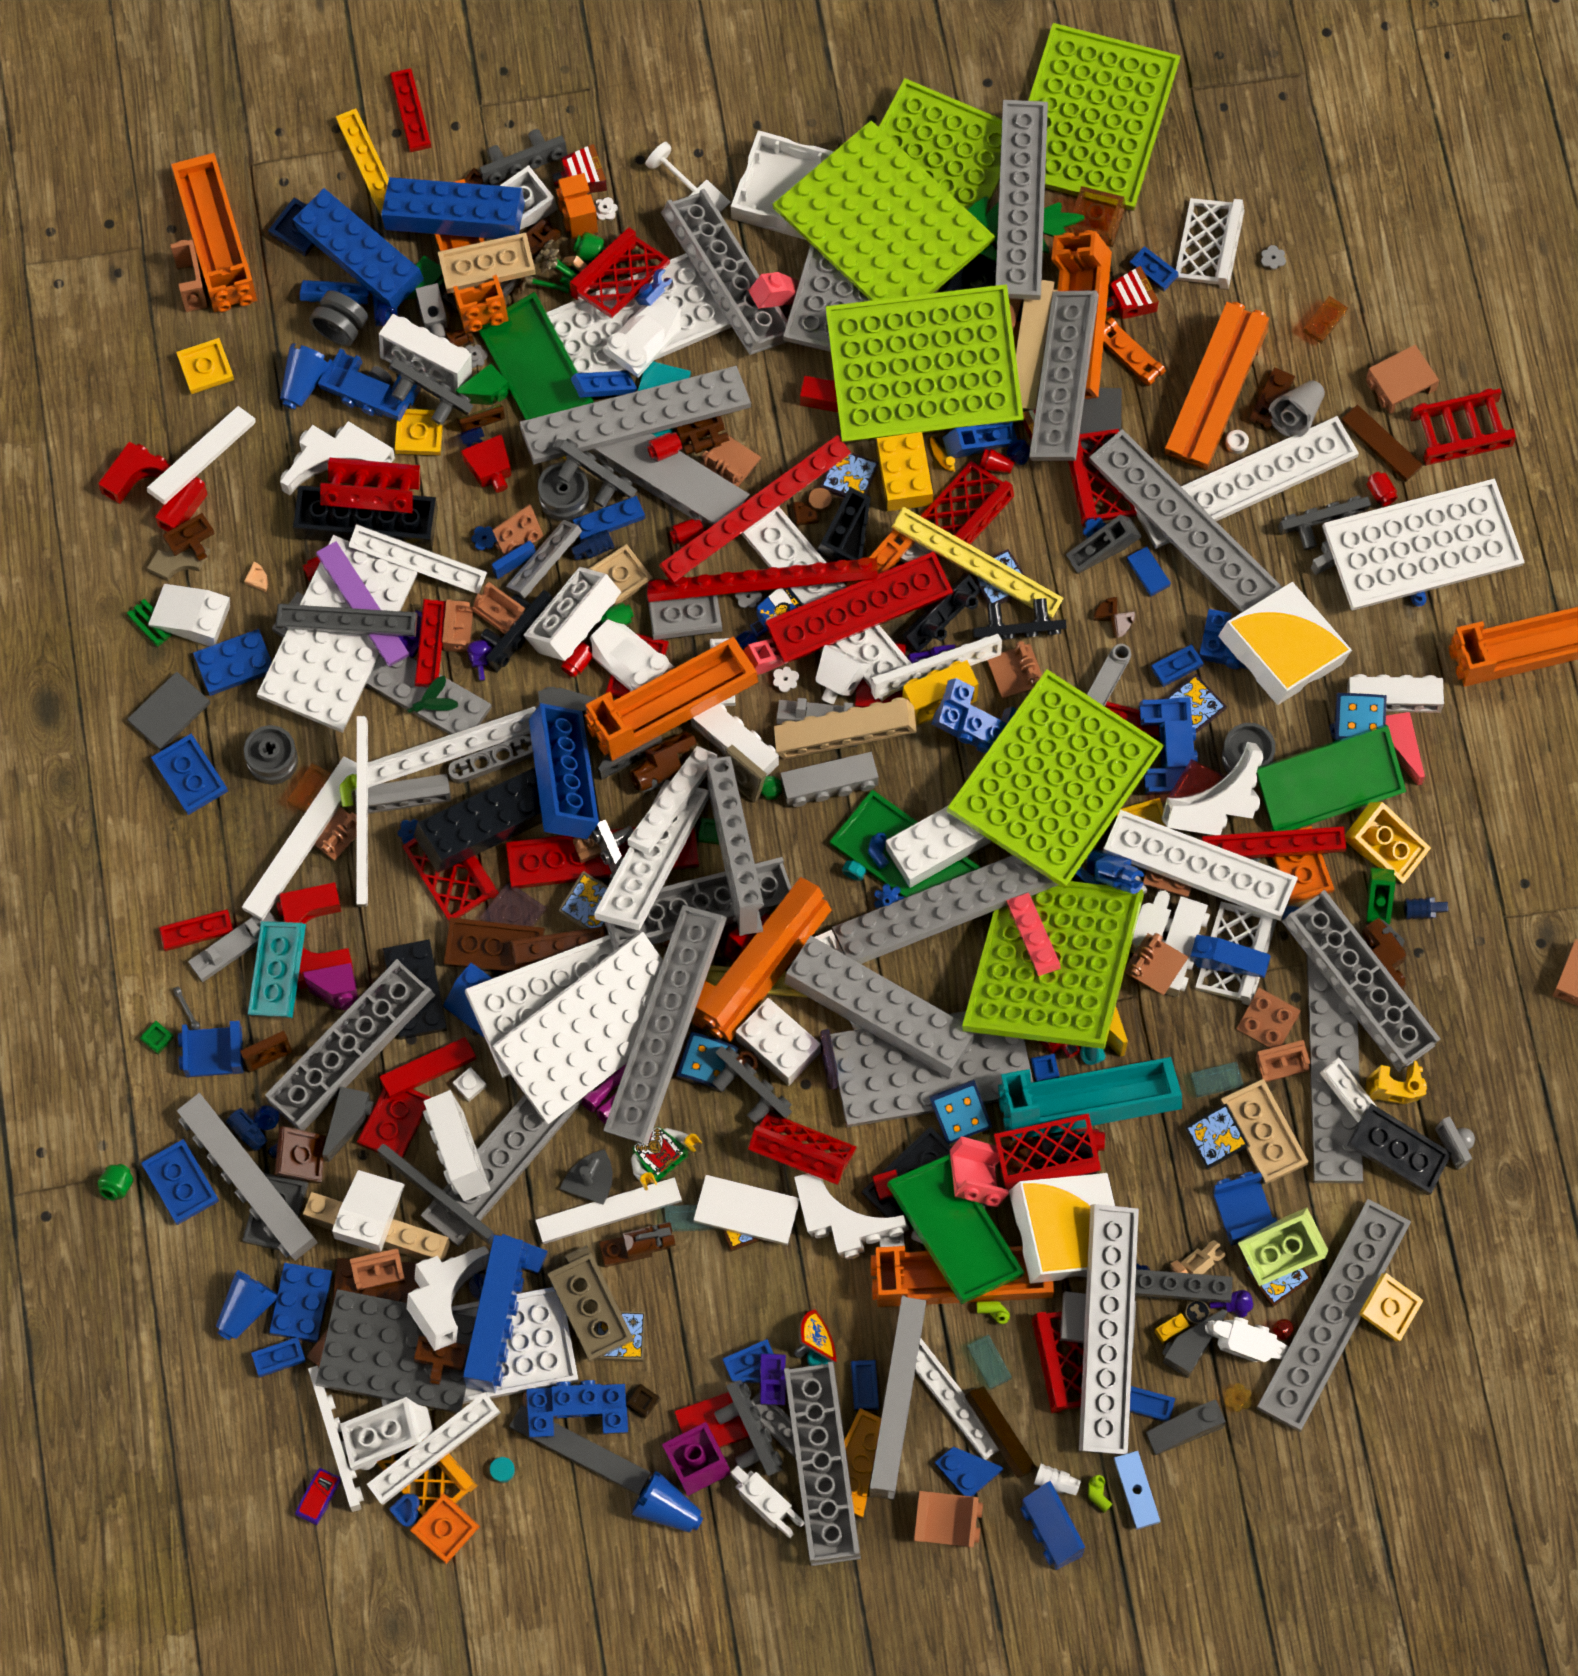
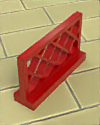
M628 227L570 281L571 296L576 300L582 298L612 319L639 293L643 285L653 280L656 270L665 269L670 264V259L636 237V231ZM638 246L644 250V254L631 255V250ZM649 259L661 261L659 265L648 266ZM645 260V266L632 267V261ZM622 261H629V268H616V264ZM646 272L644 279L633 280V273ZM630 274L631 280L617 281V275ZM605 275H614L615 281L601 282V278ZM631 286L632 288L629 293H618V287ZM602 288H616V294L603 295ZM590 289H600V295L590 296L587 292ZM617 300V304L612 309L603 304V301Z
M1119 429L1079 434L1076 461H1068L1082 526H1085L1088 519L1095 520L1098 517L1102 520L1115 519L1120 514L1126 517L1137 516L1135 506L1113 487L1110 482L1107 483L1098 477V470L1094 474L1086 468L1089 457L1097 447L1104 445L1101 443L1104 437L1116 435ZM1082 440H1089L1095 444L1090 453L1082 448ZM1094 480L1105 487L1100 495L1091 490L1090 485ZM1107 489L1118 495L1113 504L1102 497ZM1122 498L1129 503L1131 510L1122 511L1115 505ZM1098 501L1110 508L1106 514L1097 515L1095 506Z
M970 461L922 513L921 517L926 520L935 519L936 526L938 527V518L951 517L952 525L941 526L940 528L945 531H953L954 536L971 544L1013 499V485L1006 480L1002 482L973 461ZM974 470L980 474V479L967 481L966 476ZM993 483L998 486L994 492L984 493V484ZM981 485V493L968 495L967 487ZM965 487L964 496L952 497V491L955 488ZM982 499L983 504L979 508H969V500ZM966 501L967 509L953 511L954 502ZM950 503L951 511L937 513V508L940 504ZM954 516H968V520L964 524L955 525Z
M415 838L402 846L449 922L450 917L460 918L490 897L494 899L500 895L476 855L462 861L463 864L458 863L452 866L451 879L439 877L440 872L437 873V871L435 876L425 874V864L430 862L425 853L423 857L413 855L410 849L419 844ZM457 868L468 870L466 882L455 880ZM438 881L449 882L447 895L437 893L436 886ZM454 884L465 885L462 898L451 896ZM469 887L479 888L483 894L475 900L467 899ZM450 899L461 901L460 910L451 915L448 910Z
M768 1112L760 1125L755 1127L748 1150L838 1185L844 1170L855 1154L857 1146ZM779 1132H785L786 1135H781ZM801 1141H807L809 1144H803Z
M1089 1113L994 1134L1007 1190L1013 1188L1020 1181L1080 1176L1101 1171ZM1085 1120L1087 1130L1082 1138L1070 1131L1076 1121ZM1071 1123L1068 1128L1062 1126V1124ZM1053 1126H1059L1065 1130L1058 1143L1046 1136ZM1047 1128L1044 1134L1038 1131L1039 1129ZM1035 1131L1042 1136L1035 1148L1022 1141L1027 1132ZM1023 1133L1020 1139L1014 1136L1016 1134ZM1067 1133L1080 1140L1073 1152L1060 1145ZM1087 1134L1089 1135L1090 1143L1084 1140ZM1011 1136L1018 1143L1012 1152L1009 1153L1002 1148L1000 1138ZM1044 1138L1056 1145L1049 1157L1037 1150ZM1082 1142L1092 1148V1158L1082 1159L1075 1154ZM1020 1143L1033 1150L1026 1162L1013 1155ZM1059 1147L1071 1154L1064 1164H1058L1051 1159ZM1003 1152L1009 1155L1006 1161L1004 1159ZM1035 1152L1047 1159L1044 1166L1037 1170L1028 1165ZM1073 1156L1078 1159V1161L1070 1162ZM1012 1157L1023 1164V1167L1018 1174L1008 1176L1006 1165ZM1049 1162L1055 1164V1166L1046 1167ZM1025 1167H1028L1029 1169L1032 1170V1171L1023 1172V1170L1025 1169Z
M1062 1311L1047 1314L1046 1312H1039L1031 1319L1052 1414L1081 1407V1397L1076 1402L1068 1403L1066 1392L1071 1387L1082 1394V1389L1073 1382L1079 1373L1082 1375L1083 1363L1079 1367L1068 1358L1073 1350L1083 1355L1084 1350L1077 1346L1078 1343L1074 1344L1073 1342L1063 1341L1071 1347V1350L1066 1357L1057 1352L1056 1344L1060 1340V1333L1052 1328L1050 1320H1061ZM1065 1363L1077 1371L1071 1381L1062 1375L1061 1368Z

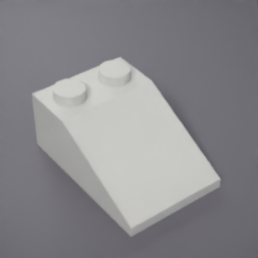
M527 166L500 185L522 188L525 205L520 229L538 223L558 209L554 196L530 166Z
M164 584L148 626L168 633L171 632V634L207 646L216 645L230 608V597L204 589Z
M358 1170L337 1215L332 1230L334 1238L381 1252L404 1184Z

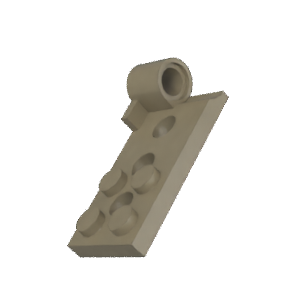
M586 1245L565 1255L568 1264L547 1275L589 1362L633 1342L634 1339L588 1246ZM584 1280L587 1283V1288L582 1292H577L573 1288L574 1282ZM586 1302H595L598 1306L596 1312L592 1314L586 1313L583 1309ZM598 1323H604L608 1326V1331L604 1335H597L594 1332V1327Z

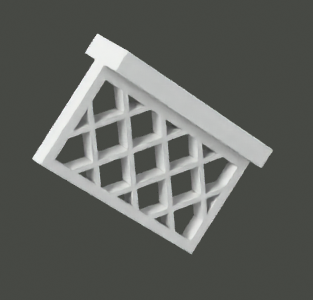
M1190 198L1176 266L1179 276L1175 280L1218 284L1220 289H1229L1244 216L1243 200L1234 199L1232 203ZM1194 207H1205L1207 212L1197 217L1194 213ZM1219 209H1229L1228 215L1222 219H1219L1215 212ZM1211 215L1216 223L1206 228L1201 221ZM1198 224L1203 231L1193 237L1189 232L1190 228ZM1220 226L1224 230V234L1215 239L1210 232ZM1208 235L1212 242L1202 248L1197 241ZM1194 243L1199 251L1189 256L1185 250ZM1217 246L1220 254L1211 259L1206 252ZM1203 254L1208 262L1198 267L1193 260ZM1189 263L1195 269L1190 274L1181 273L1182 268ZM1212 265L1216 270L1215 277L1205 276L1202 271Z
M1221 902L1211 937L1217 938L1218 934L1227 930L1232 938L1229 941L1239 944V940L1249 935L1253 941L1252 946L1249 948L1267 953L1277 919L1242 906ZM1224 911H1233L1238 918L1226 924L1223 919ZM1251 916L1259 917V924L1249 929L1244 920ZM1241 922L1246 931L1234 937L1229 928ZM1201 968L1195 988L1199 991L1241 1000L1242 1004L1250 1005L1256 993L1260 977L1233 973V975L1221 980L1217 970ZM1214 973L1219 981L1212 986L1203 985L1204 978ZM1236 978L1240 983L1238 993L1228 991L1225 984Z

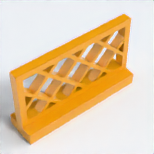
M450 1453L435 1464L442 1469L441 1480L428 1479V1469L424 1472V1479H415L413 1481L424 1482L423 1497H418L419 1500H422V1506L420 1504L417 1509L422 1515L427 1512V1500L436 1501L439 1498L427 1497L428 1483H441L440 1496L444 1493L445 1483L455 1484L460 1489L459 1493L450 1498L455 1503L478 1486ZM396 1454L391 1455V1460L377 1461V1464L384 1471L388 1468L385 1463L392 1465L396 1462ZM445 1475H447L451 1480H445ZM411 1483L401 1490L404 1495L411 1494Z

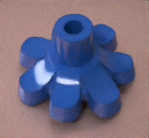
M884 884L882 887L883 891L876 890L874 893L875 897L878 898L874 902V906L876 908L889 906L894 902L904 899L903 896H898L901 889L895 886L891 890L889 884Z

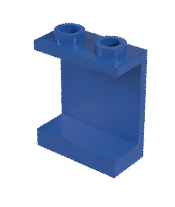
M230 1021V1027L199 1030H189L187 1024L182 1025V1033H178L179 1047H183V1055L179 1056V1069L184 1071L186 1077L244 1073L243 1058L240 1052L243 1050L240 1021Z
M1247 1172L1240 1175L1239 1179L1232 1181L1230 1178L1223 1179L1214 1186L1213 1195L1231 1246L1238 1244L1239 1241L1277 1221L1276 1217L1272 1218L1260 1183L1262 1178L1261 1172L1256 1174Z

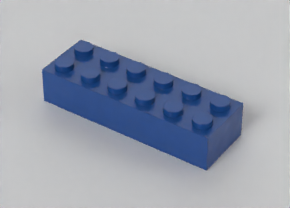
M389 177L381 216L385 230L498 239L519 234L525 201L522 188Z
M325 188L293 218L297 230L392 311L424 280L420 269Z
M540 703L529 718V727L544 832L588 839L598 825L599 820L583 712Z
M494 1235L463 1375L466 1388L496 1393L497 1386L501 1387L504 1372H502L501 1366L502 1363L507 1362L509 1353L507 1339H512L514 1330L512 1316L517 1315L519 1307L517 1292H522L524 1284L522 1269H527L529 1261L528 1249L524 1247L523 1240Z

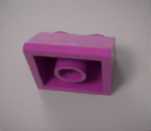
M351 963L303 972L309 992L335 1009L348 1010L359 998Z
M706 1422L662 1444L687 1496L731 1474L730 1468Z

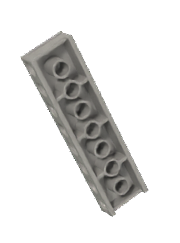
M701 189L697 194L673 202L668 200L661 211L662 216L749 355L786 343L787 341H783V336L788 320L779 306L758 309L748 290L758 279L759 274L706 190Z
M652 433L587 450L600 462L610 466L616 472L694 520L700 519L702 525L708 529L746 502L750 496L744 490L681 451L659 462L655 458L651 459L647 446H649V440L656 438Z
M731 756L707 758V790H709L710 804L739 936L763 932L759 909L764 906Z
M783 857L755 864L764 906L759 909L760 917L765 913L772 914L791 890V885L783 865ZM726 872L662 887L640 931L644 932L651 944L671 940L683 905L723 915L727 918L724 926L736 923ZM605 922L614 951L640 932L639 930Z
M1325 890L1282 920L1286 928L1398 1072L1435 1047L1440 1037Z
M396 959L265 1094L268 1102L298 1130L304 1131L339 1095L340 1088H346L435 994Z
M902 1295L870 1485L869 1497L871 1498L879 1497L894 1500L925 1315L926 1300L908 1298Z
M828 1362V1364L795 1369L785 1368L784 1372L811 1566L861 1559L833 1362Z

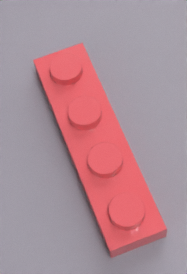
M1026 893L1007 900V906L1037 975L1041 976L1061 969L1060 962L1030 894Z

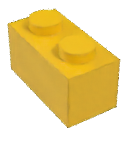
M1181 1313L1157 1327L1155 1334L1161 1343L1165 1344L1187 1331L1189 1324Z

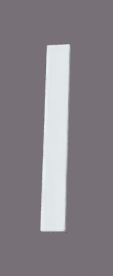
M534 706L368 762V788L529 734V718L536 708Z
M357 716L358 907H367L368 720L365 716Z
M343 756L243 904L242 908L244 911L262 921L279 898V894L283 892L342 804L339 786L348 775L357 774L356 762Z

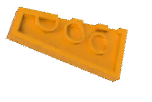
M859 1409L845 1438V1447L855 1516L863 1519L882 1418Z

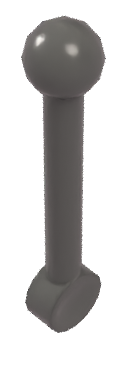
M180 987L173 988L174 994L179 998L191 1021V1028L198 1030L200 1023L194 1019L182 996Z

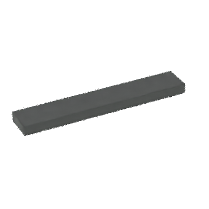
M278 604L276 628L416 637L418 614L417 612Z
M382 1144L377 1149L379 1157L488 1245L493 1242L494 1232L407 1161L385 1144Z
M521 1405L509 1428L529 1438L527 1408ZM553 1422L554 1437H534L531 1439L639 1496L651 1476V1472Z

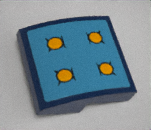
M1336 693L1334 740H1340L1385 725L1387 695Z
M690 1032L675 1076L695 1085L702 1084L721 1093L712 1081L726 1067L724 1065L726 1062L715 1052L721 1046L725 1049L730 1046L737 1053L739 1047L706 1035Z
M974 1079L929 1096L948 1144L958 1141L961 1136L967 1138L992 1128Z

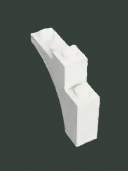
M349 421L344 427L342 426L338 429L335 438L312 425L309 430H305L299 440L302 452L296 455L292 467L283 472L280 483L282 491L291 495L303 482L318 473L327 471L329 457L392 463L395 459L393 448Z
M1247 742L1245 750L1233 770L1210 789L1188 797H1167L1162 815V821L1166 827L1221 835L1222 828L1224 829L1227 824L1226 814L1253 819L1254 813L1260 805L1259 796L1253 788L1257 783V768L1261 766L1263 761V753L1258 745Z
M809 1173L794 1177L807 1232L811 1237L815 1236V1238H824L829 1235V1232H833L837 1252L841 1258L845 1257L848 1260L859 1257V1253L865 1252L863 1242L873 1244L879 1242L881 1237L889 1235L890 1237H898L903 1235L904 1231L909 1230L908 1222L904 1215L876 1218L856 1213L834 1199L826 1189L821 1178Z
M485 1246L472 1249L458 1257L449 1258L445 1262H441L439 1257L435 1256L430 1259H424L416 1264L414 1279L420 1288L408 1293L407 1310L434 1351L456 1343L458 1326L452 1315L451 1304L460 1287L468 1279L487 1269L490 1252Z

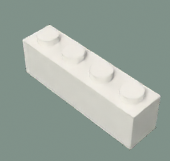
M1358 674L1349 677L1347 684V693L1387 695L1386 712L1441 713L1444 705L1443 678H1437L1433 675L1413 678L1411 675L1367 677L1366 675Z
M719 703L691 718V726L724 754L728 747L734 745L767 773L766 776L779 765V755L776 749L771 745L767 746L763 743L755 731H749L744 727L743 722L737 716L732 717L723 704Z
M1180 897L1165 942L1189 957L1165 993L1177 998L1180 990L1185 992L1189 978L1185 977L1187 969L1192 970L1194 965L1190 955L1196 934L1200 935L1201 926L1206 928L1210 914L1206 913L1208 905L1185 897Z

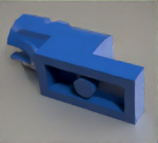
M1093 848L1088 855L1087 872L1095 874L1094 881L1131 894L1138 893L1141 890L1143 882L1136 880L1135 877H1143L1144 873L1131 866V859L1105 854L1103 850Z

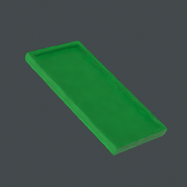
M535 292L506 308L509 321L497 326H491V323L482 325L483 327L479 332L502 376L508 381L509 389L526 420L594 403L592 397H579L571 381L573 375L579 372Z
M1386 724L1260 766L1256 772L1272 831L1295 830L1366 806L1370 802H1378L1406 792L1389 726Z
M873 789L830 840L829 844L851 861H856L863 865L866 872L881 883L889 884L891 890L898 886L901 889L898 895L904 898L981 868L967 857H964L909 888L886 851L885 843L883 854L889 863L884 868L879 869L868 853L871 838L881 832L886 835L888 840L918 822Z
M950 1154L888 1182L887 1187L961 1304L1023 1277L1025 1272L982 1204L955 1197Z

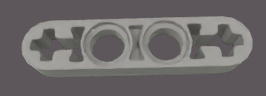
M520 736L453 761L448 769L451 780L459 784L531 758L533 756L531 737ZM523 743L529 746V750L526 752L524 749H521V744ZM514 746L517 756L513 755L511 747ZM505 750L509 752L510 756L507 760L501 761L496 757L497 753ZM483 758L487 760L488 764L485 768L479 769L474 765L476 760ZM467 763H471L473 772L470 773ZM460 767L463 770L462 776L456 773V768Z

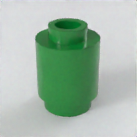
M620 602L609 607L603 614L600 624L602 625L608 619L625 625L632 623L631 618L634 617L630 605Z

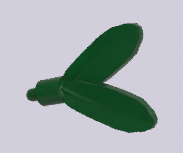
M440 676L436 678L424 693L421 701L412 704L413 707L407 710L408 713L413 711L417 713L424 708L440 711H449L457 708L458 702L453 699L436 698L445 686L446 677Z

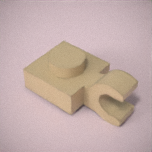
M1213 1240L1202 1251L1196 1249L1181 1264L1190 1274H1204L1215 1264L1213 1260L1219 1261L1226 1254L1220 1249L1215 1252L1221 1245Z

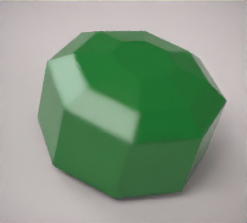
M766 776L760 795L766 800L777 799L782 793L781 781L775 776Z

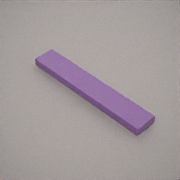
M337 541L316 552L317 557L350 608L381 610ZM368 634L388 667L409 656V652L398 636Z

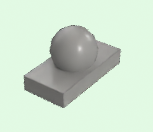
M1449 1116L1442 1119L1435 1127V1130L1445 1149L1452 1153L1450 1158L1455 1168L1459 1170L1464 1168L1472 1159L1468 1150L1473 1147L1475 1136L1468 1128L1456 1129Z

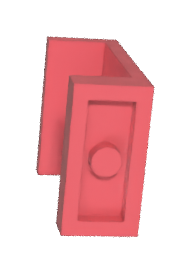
M961 1136L950 1149L955 1197L998 1207L1009 1195V1190L997 1187L995 1165L1000 1161L997 1146Z

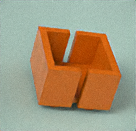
M585 173L558 179L559 188L556 189L557 204L560 213L562 212L565 231H570L572 239L577 238L578 235L582 236L584 232L598 233L596 209L591 194L587 195L590 190Z

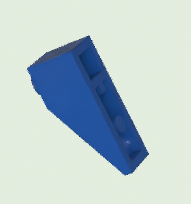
M1013 422L959 427L942 437L947 456H952L953 458L967 457L983 453L984 449L995 450L1018 443Z
M1197 934L1190 955L1198 968L1265 978L1271 957L1270 954L1221 938Z

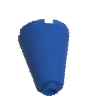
M292 343L289 347L280 399L284 401V406L295 410L296 407H302L318 385L322 374L331 367L333 361L329 359L326 362L323 360L325 355L301 345L300 349L294 348L296 344Z
M237 1270L234 1274L216 1327L219 1328L217 1333L229 1341L232 1337L237 1339L278 1297L270 1288L250 1278L251 1276L240 1270Z
M655 1471L648 1481L650 1484L641 1492L631 1514L635 1517L688 1533L692 1529L696 1531L703 1520V1517L700 1516L701 1510L661 1473Z

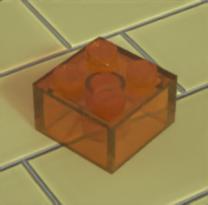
M1081 186L1073 213L1084 215L1085 219L1068 226L1069 233L1079 236V233L1086 230L1096 231L1107 246L1113 247L1126 210L1124 196Z

